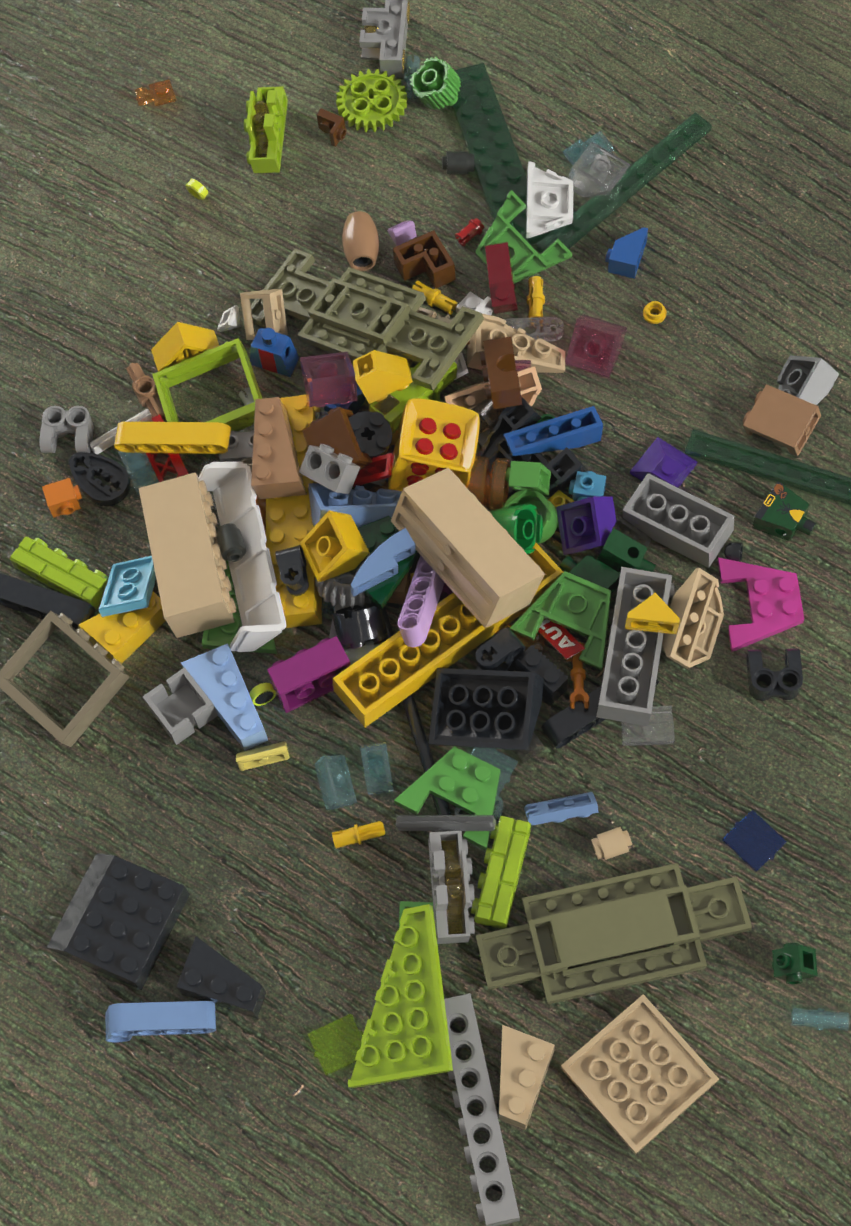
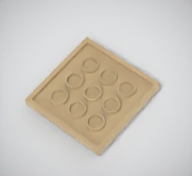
M644 994L561 1065L564 1073L635 1155L719 1080Z

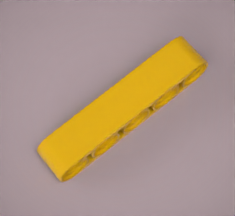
M120 422L117 424L114 448L125 453L224 454L228 452L231 427L218 422Z

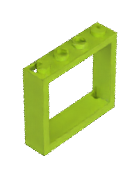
M239 338L230 342L227 341L216 348L205 350L197 356L186 358L178 364L166 367L164 370L152 374L167 422H179L169 390L170 387L240 358L254 402L207 422L227 424L231 427V431H240L254 425L255 399L263 398L246 348Z

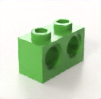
M511 461V468H508L506 472V481L517 492L521 490L537 491L542 495L549 496L551 471L541 463Z

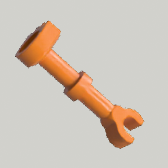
M582 651L566 659V662H573V669L570 672L574 684V692L570 695L571 709L575 708L576 701H583L584 707H589V695L584 691L586 671L583 669V662L579 661Z

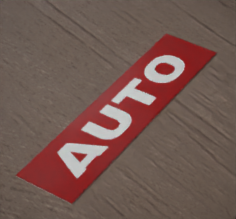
M544 618L538 632L566 659L586 649L563 626Z

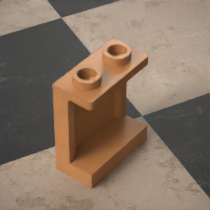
M766 384L763 391L757 394L755 405L751 412L748 411L743 419V427L746 434L752 435L755 433L787 447L790 454L798 457L819 421L821 413L817 405Z

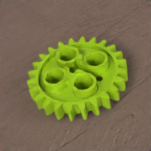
M368 69L367 74L359 71L358 77L351 74V81L345 79V86H339L340 92L336 93L338 114L344 117V122L348 121L349 127L355 124L357 131L361 127H364L365 132L369 128L376 132L377 127L384 131L386 124L393 127L392 120L399 122V115L404 116V109L407 108V93L405 92V86H401V80L395 81L394 74L388 77L387 71L379 74V69H376L375 73H371L370 69Z

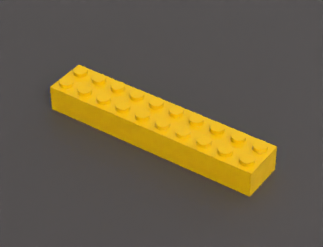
M313 394L280 398L288 414L300 468L308 450L302 430L309 427L312 421L319 419L320 407ZM302 475L307 495L266 499V548H269L277 581L275 586L276 592L280 594L286 628L322 624V597L319 596L315 586L316 577L306 555L309 587L300 596H294L288 592L286 585L280 578L275 555L276 551L300 545L303 538L314 527L308 487L309 484L317 482Z
M535 543L532 549L536 550L528 554V556L541 568L545 575L530 605L484 628L453 592L437 604L427 638L423 644L417 647H408L404 643L401 632L398 631L333 678L334 692L366 728L435 678L437 668L450 667L526 612L560 577L563 571Z

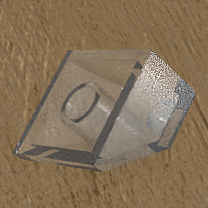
M591 142L571 168L568 179L573 181V192L582 197L607 195L611 193L626 173L630 164Z

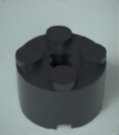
M364 411L348 418L362 453L369 454L371 458L388 453L392 441V429L383 414Z
M373 601L369 604V607H366V605H363V607L355 605L352 609L351 606H348L331 614L336 635L342 647L359 648L365 646V641L367 640L381 641L388 638L383 610Z

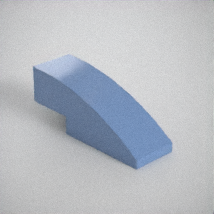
M406 528L387 539L366 559L351 583L353 597L398 574L397 563L415 554V543Z

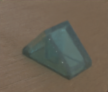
M386 742L360 746L368 795L394 791Z

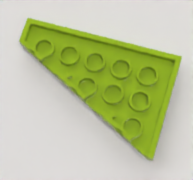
M430 904L403 910L400 928L394 937L395 944L390 960L387 959L381 977V986L374 999L376 1003L371 1018L367 1020L361 1039V1048L357 1051L355 1057L357 1061L351 1080L348 1079L349 1088L453 1071L433 906Z

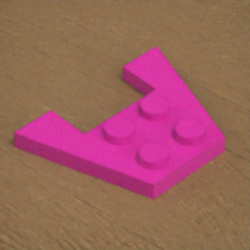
M718 557L721 584L746 581L752 619L751 624L728 626L731 652L804 622L797 573Z

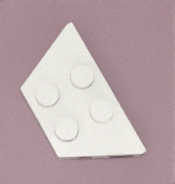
M528 161L526 238H531L572 224L573 181L564 176H558L549 169L546 172L535 167L534 162Z

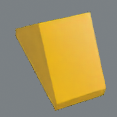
M654 593L627 613L625 629L677 634L680 618Z

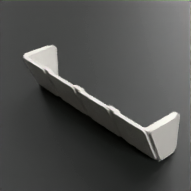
M211 462L203 467L199 480H204L207 491H213L220 526L229 523L235 524L240 529L246 548V554L242 559L236 562L228 561L242 621V627L239 628L232 640L230 650L237 652L255 651L282 633V630L286 628V620L280 594L276 592L275 586L277 581L269 548H266L265 544L267 538L259 505H256L255 501L257 495L251 486L250 466L243 464V462Z

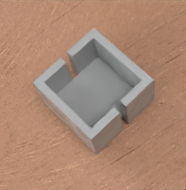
M185 667L166 680L172 695L168 696L165 687L161 683L143 696L148 709L176 745L195 732L194 726L197 725L200 729L218 716L214 704Z

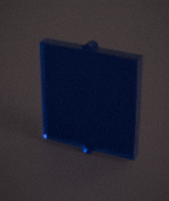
M754 810L743 820L736 822L735 827L722 839L755 872L768 860H773L774 855L787 843Z

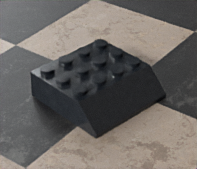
M96 853L47 948L142 991L190 894L186 887L180 883L115 855Z

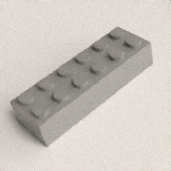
M626 567L621 568L596 717L648 726L652 712L663 633L625 629L627 613L654 593L668 605L672 575Z

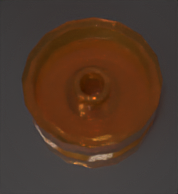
M475 456L468 490L475 495L484 507L489 496L490 510L504 508L508 499L509 483L506 481V472L510 468V459L496 458L490 473L488 457Z

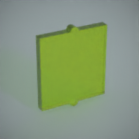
M348 1014L308 1033L315 1050L314 1057L319 1059L326 1076L357 1061L355 1057L357 1051L361 1048L363 1032L358 1030L352 1014Z

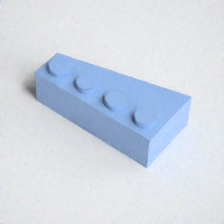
M228 644L181 662L182 667L186 668L214 704L218 716L244 750L268 741L264 727Z

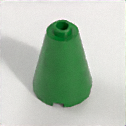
M522 504L489 511L517 544L524 549L527 555L536 550L532 548L535 543H540L543 532L541 514L536 513V506Z

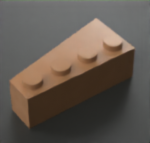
M279 397L255 399L251 479L253 490L259 499L307 495L302 479L303 476L299 473L298 455L293 442L288 414Z

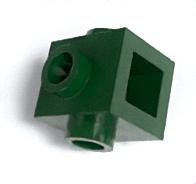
M785 943L783 948L772 950V967L775 978L786 980V984L794 985L803 983L802 979L818 976L816 949L800 945L799 943Z

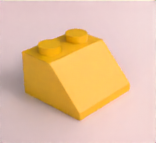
M330 510L300 542L314 575L319 582L354 570L369 554L368 548L352 516Z

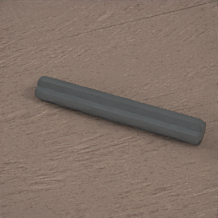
M399 815L396 819V827L399 831H493L496 825V819L493 815Z

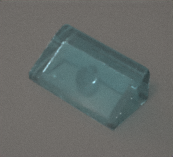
M345 755L322 756L315 763V769L326 810L355 804L357 800Z

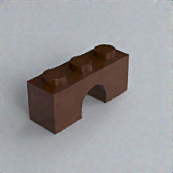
M511 336L483 341L484 351H479L481 366L486 365L487 367L482 368L484 383L489 382V385L485 386L487 400L492 399L493 409L522 405Z

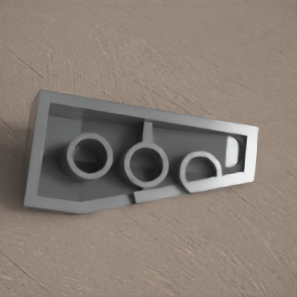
M790 355L778 376L777 383L780 384L779 390L817 405L832 389L839 373L822 358ZM760 436V439L763 441L773 442L769 439Z

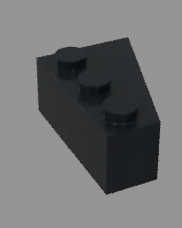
M195 937L177 984L180 993L201 1001H212L216 1006L257 1019L266 996L263 986L200 938Z

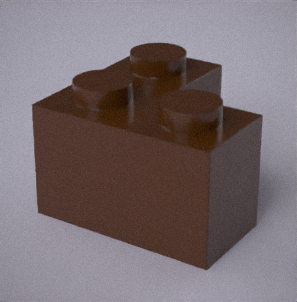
M434 230L393 248L394 265L404 281L424 272L434 288H439L456 280L455 264Z

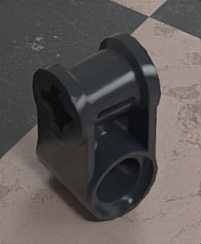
M301 545L276 551L275 555L280 578L286 585L288 592L294 596L304 594L308 590L309 582L306 571V559Z

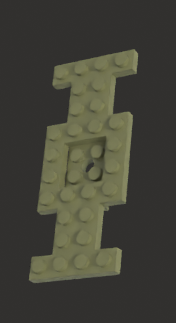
M298 249L292 251L263 289H282L285 314L307 321L298 334L300 341L352 361L376 350L384 353L389 351L421 363L412 375L413 383L430 390L436 388L484 320L482 313L463 306L450 324L420 314L417 311L426 300L423 292L348 267L339 280L333 278L331 282L312 276L306 272L315 262L313 254ZM255 299L251 304L253 324L265 327L263 300ZM361 309H364V310H363L362 312H360V313H357V314L354 313L355 311H359V310H361Z

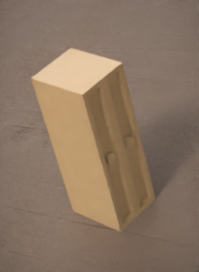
M449 468L403 488L391 522L399 531L406 528L415 543L417 552L484 628L530 605L545 573Z
M195 472L139 488L163 615L176 638L234 623L233 613L236 612V606L233 598H230L229 591L232 588L229 577L225 575L224 570L227 569V564L222 558L216 538L215 527H218L215 513H212L211 506H214L210 492H207L204 480L200 481Z

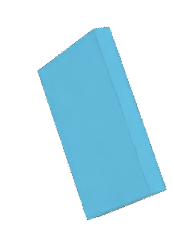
M152 556L112 565L98 610L102 617L149 606L156 581Z

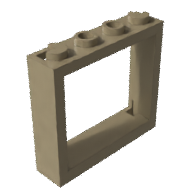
M50 611L0 670V688L60 743L72 747L130 676L123 671L125 667L115 658L111 661L106 656L108 651L98 643L93 645L88 641L91 637L81 628L77 630L71 626L73 621L62 612L58 615ZM57 627L111 673L65 728L12 681Z

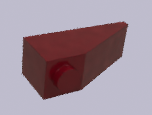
M508 242L485 246L494 313L516 311L518 307Z

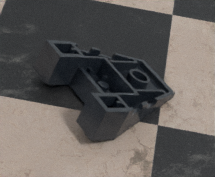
M522 396V405L506 407L501 412L496 426L487 436V441L482 450L476 455L471 469L469 484L491 510L504 508L506 501L517 492L506 481V472L508 468H511V461L537 462L551 471L549 494L569 487L571 479L576 480L577 471L585 472L588 470L567 447L551 462H548L541 453L512 456L504 439V434L534 425L542 418Z

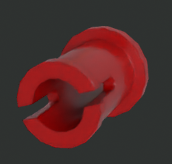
M478 218L470 219L469 224L455 234V238H460L458 243L465 246L477 234H482L484 225Z

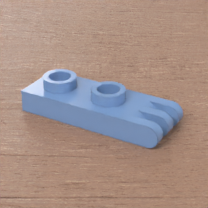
M593 792L528 804L524 807L528 822L531 825H538L548 822L559 823L573 817H588L593 813H598V805Z

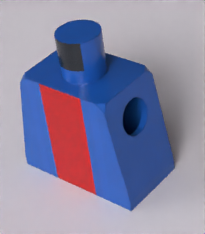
M259 328L250 347L251 365L291 377L299 360V355L291 338L275 332L272 328Z

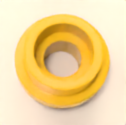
M652 301L644 307L643 317L648 323L659 324L666 318V308L662 303Z

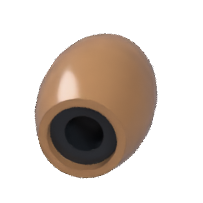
M361 211L353 212L347 216L343 227V250L351 268L367 271L372 269L377 261L379 235L376 225L368 213Z

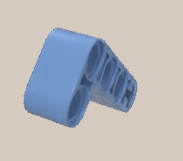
M212 1001L112 1004L108 1006L105 1013L106 1041L117 1043L129 1041L132 1036L207 1034L215 1032V1003Z

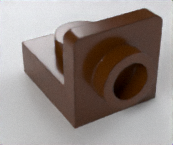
M321 108L317 113L319 129L330 135L331 145L336 147L339 141H342L346 136L347 129L345 128L344 117Z

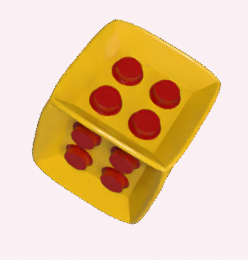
M420 398L409 399L404 407L399 424L398 439L393 451L392 476L388 479V489L402 491L403 488L447 468L468 488L478 443L479 414L468 408Z

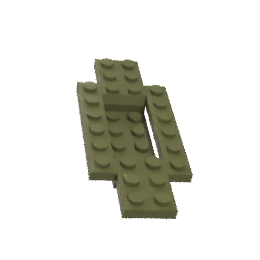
M675 863L522 898L527 924L476 935V941L488 990L541 978L548 1005L706 969L707 964L701 946L702 941L751 931L752 925L738 877L687 888L684 885L679 865ZM673 943V946L568 969V967Z

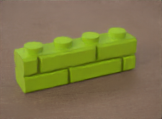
M24 537L19 547L16 548L10 557L14 568L64 595L91 604L97 610L101 604L108 577L99 570L93 572L87 569L88 566L79 559L74 561L68 559L67 554L58 548H55L53 551L39 538L33 540L29 537Z
M500 816L499 823L495 825V830L491 831L490 838L494 839L492 848H487L484 863L488 864L486 873L481 872L477 887L482 889L479 898H474L471 913L475 914V922L477 924L492 926L498 929L507 928L531 832V823Z

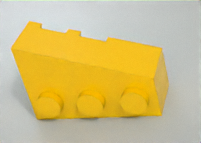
M152 592L147 608L105 617L98 614L79 624V627L91 636L89 641L93 645L98 643L108 651L106 656L110 660L115 658L123 663L166 620L163 615L161 599L156 593Z

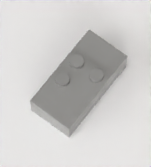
M647 473L622 510L623 525L708 568L734 531V515Z

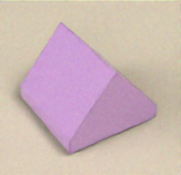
M411 220L401 222L387 230L396 246L417 237L414 222Z

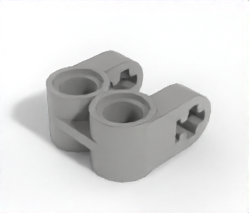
M50 406L42 415L40 432L41 452L55 453L57 439L72 433L75 436L76 452L90 453L94 423L88 410L83 406H74L69 410H64L60 406Z

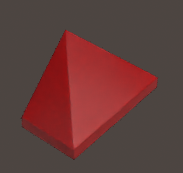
M389 453L371 458L373 463L358 472L353 487L391 477L394 454Z

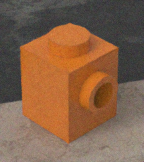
M70 478L42 486L53 518L60 515H69L81 509L79 500L83 499L78 485H73Z

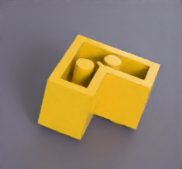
M177 322L151 351L159 372L166 367L180 363L186 358H192L203 353L205 350L216 348L219 346L214 330Z

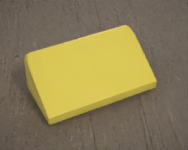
M285 741L236 754V762L240 771L290 758Z

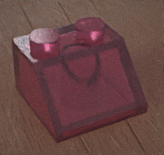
M585 314L581 315L576 320L565 364L610 377L621 352L627 327Z
M348 352L300 358L309 407H324L329 404H347L357 401L355 373Z

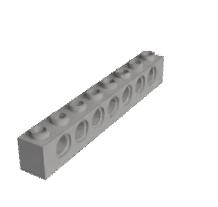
M471 993L444 999L453 1071L448 1072L449 1080L455 1079L457 1090L452 1091L455 1108L461 1107L463 1118L458 1119L461 1136L467 1135L469 1146L464 1147L467 1164L473 1163L475 1175H470L473 1193L479 1192L481 1203L476 1204L479 1222L485 1221L486 1226H499L520 1221ZM454 1022H463L466 1026L464 1031L454 1033L450 1029ZM467 1048L472 1054L469 1059L460 1060L456 1057L457 1051ZM472 1075L476 1077L478 1082L474 1087L467 1088L462 1084L464 1077ZM472 1103H479L483 1106L484 1110L480 1115L473 1116L468 1112V1107ZM478 1131H486L490 1138L485 1144H478L474 1140V1135ZM484 1159H492L496 1163V1167L492 1172L485 1173L480 1169V1163ZM497 1187L501 1190L502 1197L500 1200L492 1202L486 1198V1192L489 1188Z

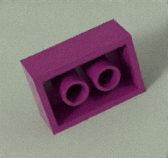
M337 636L321 640L310 649H302L285 661L279 660L275 662L267 671L276 695L285 713H288L333 691V678L351 666L341 643Z

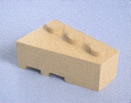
M502 1025L499 1120L526 1130L554 1054L555 1045Z

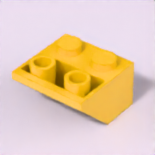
M373 350L353 360L356 382L369 404L375 401L380 402L394 391L406 389L413 382L409 362L406 358Z

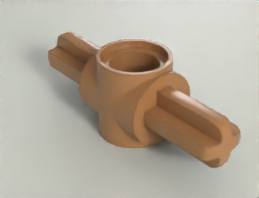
M130 363V366L127 367V372L133 381L132 388L137 395L139 403L149 409L152 417L160 414L162 419H164L165 414L154 380L150 376H145L138 363Z

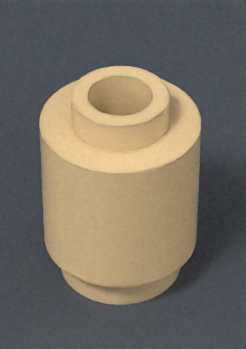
M621 827L597 834V838L591 839L598 860L602 858L607 860L629 852L628 846L632 845L628 831H622Z

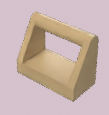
M282 289L240 293L246 340H254L256 336L250 299L263 300L266 328H272L277 333L288 335Z

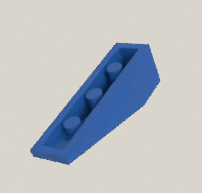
M592 406L505 433L504 439L512 456L564 450L566 447L568 449L579 448L601 441L603 423L595 407Z

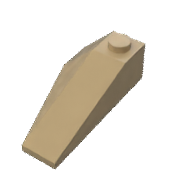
M483 314V322L469 340L467 367L479 370L487 368L486 365L481 366L479 351H484L483 341L511 336L517 371L535 366L537 373L565 372L564 350L541 338L536 340L526 335V331L518 328V330L505 324L506 320L500 317Z

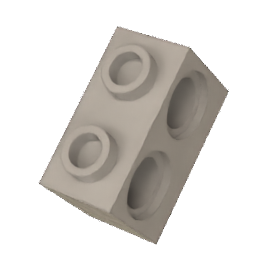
M320 444V447L309 445L299 473L336 493L350 494L360 466L352 463L353 458L345 454L339 453L337 455L333 453L334 448L328 445Z

